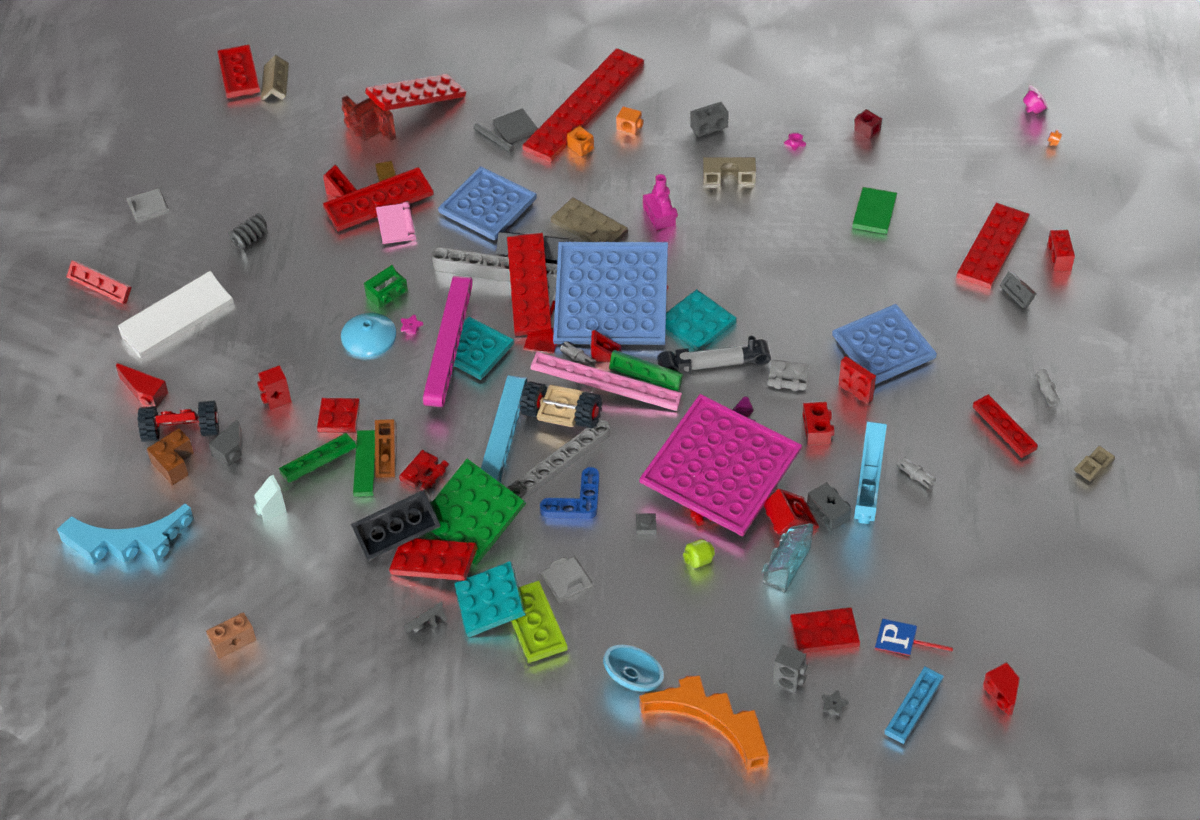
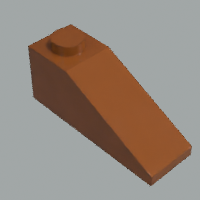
M394 419L375 420V478H395L397 423Z

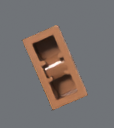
M244 612L206 630L210 645L218 659L256 641L253 627Z

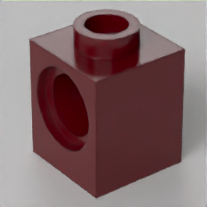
M866 109L855 117L854 130L869 140L881 131L882 118Z

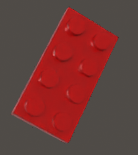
M250 44L217 50L227 98L260 92Z
M413 539L398 546L389 571L391 575L465 581L477 546L475 543Z

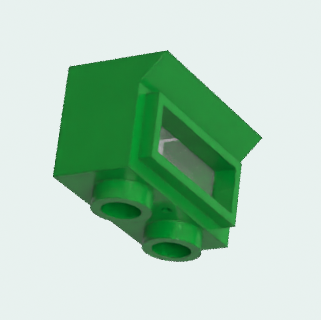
M393 265L364 282L366 297L378 308L390 303L408 290L407 280L395 270Z

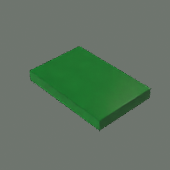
M862 187L852 228L887 234L897 193Z

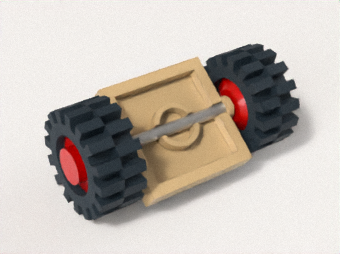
M531 381L527 382L524 386L525 389L522 390L523 395L520 397L522 399L520 401L521 413L526 416L536 417L539 421L574 427L576 422L577 426L594 429L601 417L602 397L598 394L549 385L547 390L545 384Z

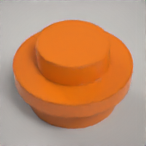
M1059 130L1051 131L1047 140L1050 142V146L1058 145L1062 136Z

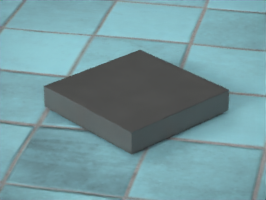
M523 108L493 119V125L509 144L533 135L538 129Z

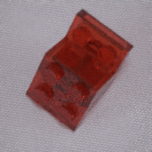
M348 96L341 98L343 105L341 108L345 117L344 123L354 131L357 137L366 141L381 133L383 137L390 141L396 139L393 113L391 111H383L370 98L358 104Z

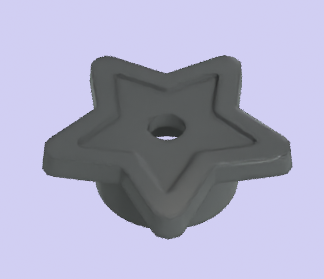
M838 690L832 695H822L821 697L825 702L823 712L837 714L838 716H841L842 708L849 704L847 700L840 697Z

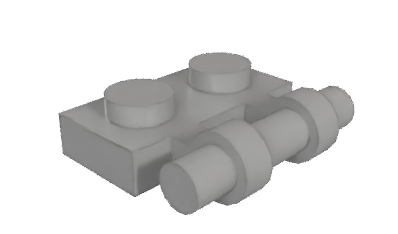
M771 360L768 386L775 387V389L788 388L797 392L798 390H806L809 364Z

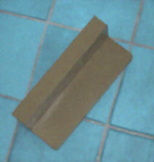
M276 54L263 68L262 100H265L270 94L275 95L281 100L286 97L289 63Z

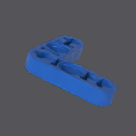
M587 467L582 471L580 499H543L540 502L541 515L546 518H594L598 511L599 471L593 467ZM589 475L593 476L592 483H588ZM587 490H592L595 492L592 496H587L584 494V492ZM587 503L591 504L590 511H586ZM568 505L574 507L572 511H565L563 508Z

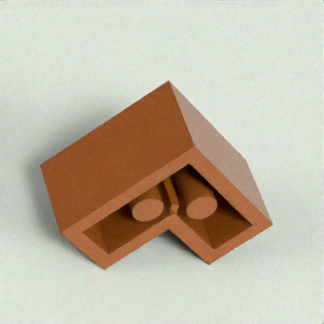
M180 428L147 448L151 463L172 486L188 476L184 460L194 454L190 439Z

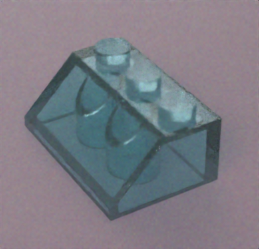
M808 523L790 527L786 534H782L778 549L774 548L770 557L771 561L769 564L766 563L762 569L763 584L784 593L787 591L811 549L813 524Z

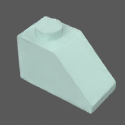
M271 475L254 495L256 504L253 505L256 514L261 515L264 521L286 513L281 488L274 475Z

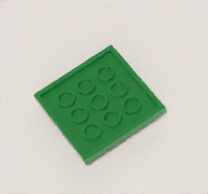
M467 458L432 501L441 527L431 532L443 541L475 543L477 550L472 563L477 566L526 505V502Z

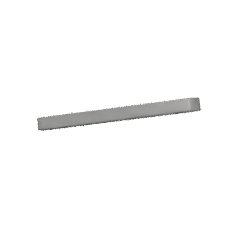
M599 420L594 429L586 428L507 488L512 492H519V497L523 500L605 440L610 435V424L605 420ZM599 427H605L607 430L604 432H598L596 429ZM586 437L592 439L589 443H585L582 440ZM570 448L578 449V451L573 454L568 452ZM555 459H562L564 462L555 464L553 461ZM546 469L549 471V473L547 475H541L539 474V471ZM527 480L535 482L532 486L524 484Z

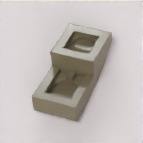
M1099 445L1090 456L1086 455L1074 468V471L1090 482L1115 460V456Z

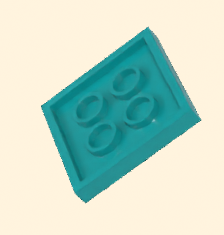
M697 289L666 312V329L695 351L703 350L737 323V317Z
M468 317L464 321L454 366L482 380L514 345V339Z
M511 561L468 577L465 581L461 580L454 583L465 632L468 637L526 615L514 566Z

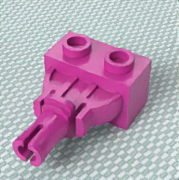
M663 174L655 177L656 185L653 186L652 192L643 195V209L656 231L675 226L676 218L678 217L676 208L671 205V200L668 196L670 195V190L666 186L667 179Z

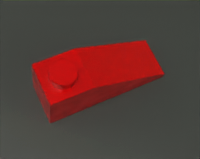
M119 363L116 364L119 378L144 406H156L157 408L169 393L164 380Z

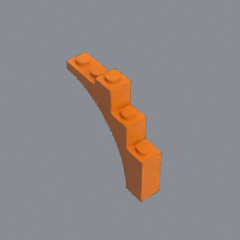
M700 675L686 676L683 679H679L678 688L670 687L663 691L647 692L639 696L641 714L674 712L695 717L713 726L729 739L739 752L747 770L768 766L769 754L755 710H744L733 714L727 693H714L706 697Z

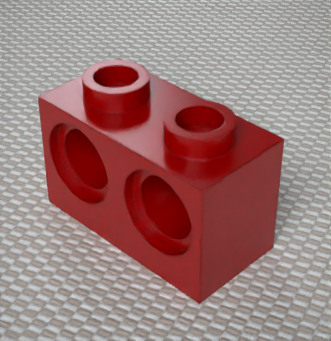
M1050 230L1047 247L1053 272L1072 271L1075 254L1069 230Z
M827 402L803 403L802 416L807 445L830 444L831 436H834V425L830 424L832 412L831 409L827 408Z

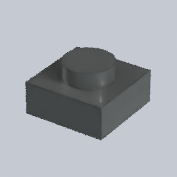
M656 513L636 514L637 535L657 534Z

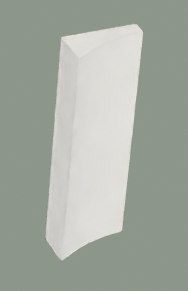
M209 271L118 325V328L125 342L143 358L234 302L233 298L221 286L212 272Z

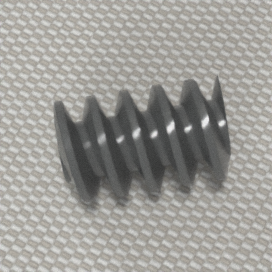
M256 213L255 216L244 221V224L242 223L235 227L233 231H229L228 236L233 244L245 249V243L251 245V240L254 242L257 240L256 235L261 238L262 232L264 234L268 233L266 221L260 213Z

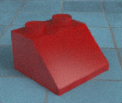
M779 488L764 504L766 515L771 519L774 525L773 528L779 535L792 538L819 528L803 496Z

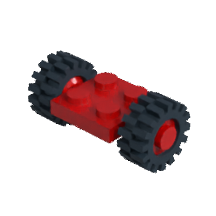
M215 400L199 402L198 414L192 411V409L180 410L179 414L172 411L161 412V415H158L156 406L138 408L137 419L141 441L159 440L160 425L171 426L199 423L202 436L218 435L219 414Z

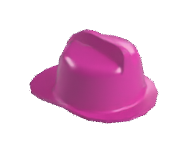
M1029 85V91L1023 98V102L1026 105L1025 110L1028 113L1032 111L1035 114H1039L1048 109L1047 101L1034 86Z

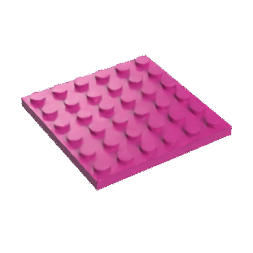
M699 394L641 475L639 482L725 528L744 536L763 508L766 500L771 496L801 451L802 445Z

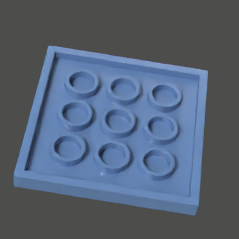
M480 166L438 207L439 213L495 241L498 238V232H504L537 199V194Z
M897 304L839 327L832 332V336L851 360L876 375L875 384L931 361L937 356L935 350Z

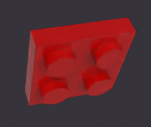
M845 356L841 360L838 385L855 395L857 399L867 404L872 402L876 375Z
M322 398L317 431L324 433H356L360 399Z

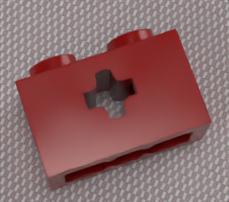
M280 365L258 373L260 381L257 384L260 392H263L260 396L263 404H268L270 410L292 402L287 380Z

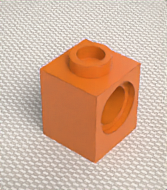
M623 106L616 117L617 130L636 135L637 131L643 126L642 111Z
M578 126L567 134L568 147L582 157L594 149V136Z

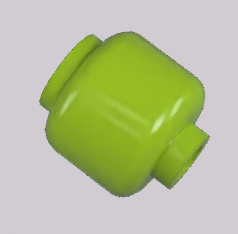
M699 539L686 545L683 558L693 568H699L712 562L715 551L710 542Z

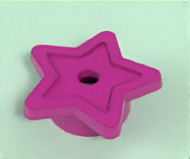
M799 133L789 134V139L784 142L785 145L791 146L793 150L806 146V143L803 141V135Z
M412 315L409 319L402 318L401 323L403 326L401 332L405 331L408 334H416L419 327L424 324L416 319V315Z

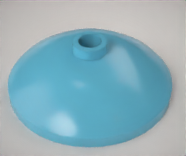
M379 313L359 314L351 318L343 326L341 331L342 344L347 351L361 357L377 356L386 352L394 344L397 335L396 327L393 321L385 315Z
M615 645L608 648L604 654L603 664L607 673L615 682L625 688L639 692L652 691L657 689L664 679V672L659 662L642 649L630 645Z

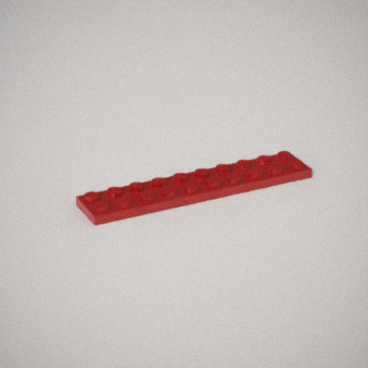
M616 48L522 145L523 150L551 163L568 145L567 134L578 126L584 128L644 65V59Z

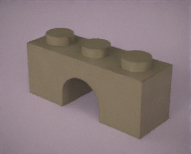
M703 157V185H721V178L725 175H734L738 179V184H756V157Z

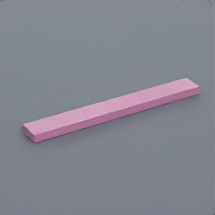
M536 352L531 364V369L675 411L678 409L682 396L680 392L540 352Z

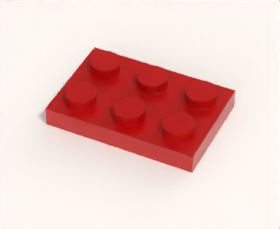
M852 607L790 615L797 651L812 653L860 647Z

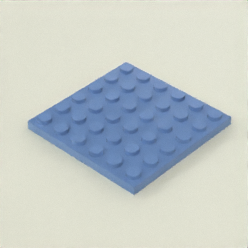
M558 242L554 344H564L566 341L570 344H591L592 331L596 330L619 345H665L668 242Z

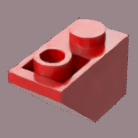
M1006 662L987 672L983 684L986 692L992 694L998 707L1010 716L1013 714L1020 678Z

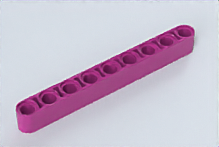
M453 276L424 390V406L444 407L471 296L472 277Z

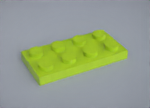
M536 581L519 587L526 615L512 620L511 623L527 662L531 663L568 650L566 641L540 582Z

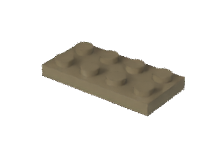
M574 197L551 216L553 224L585 242H619L628 233L626 226Z

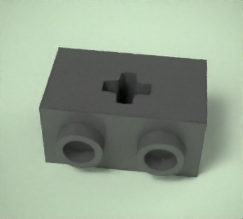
M828 482L808 493L807 504L809 508L830 531L850 521L852 510L850 504L844 501L839 496L838 491L834 487L832 488Z

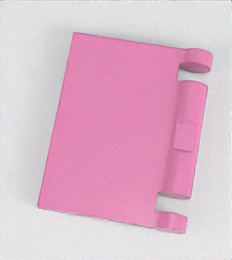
M408 202L376 207L383 244L416 240Z

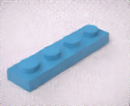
M924 667L885 729L884 734L904 744L942 683L944 676Z

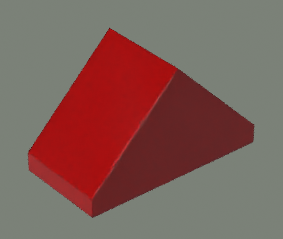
M336 164L323 175L326 193L335 198L357 190Z
M593 330L591 358L595 359L596 362H610L612 352L614 350L621 352L622 346Z

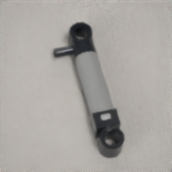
M749 336L748 345L689 352V348L675 350V354L671 351H664L657 356L659 366L680 372L684 376L691 375L692 370L748 363L762 366L771 361V355L766 340H756L755 336Z

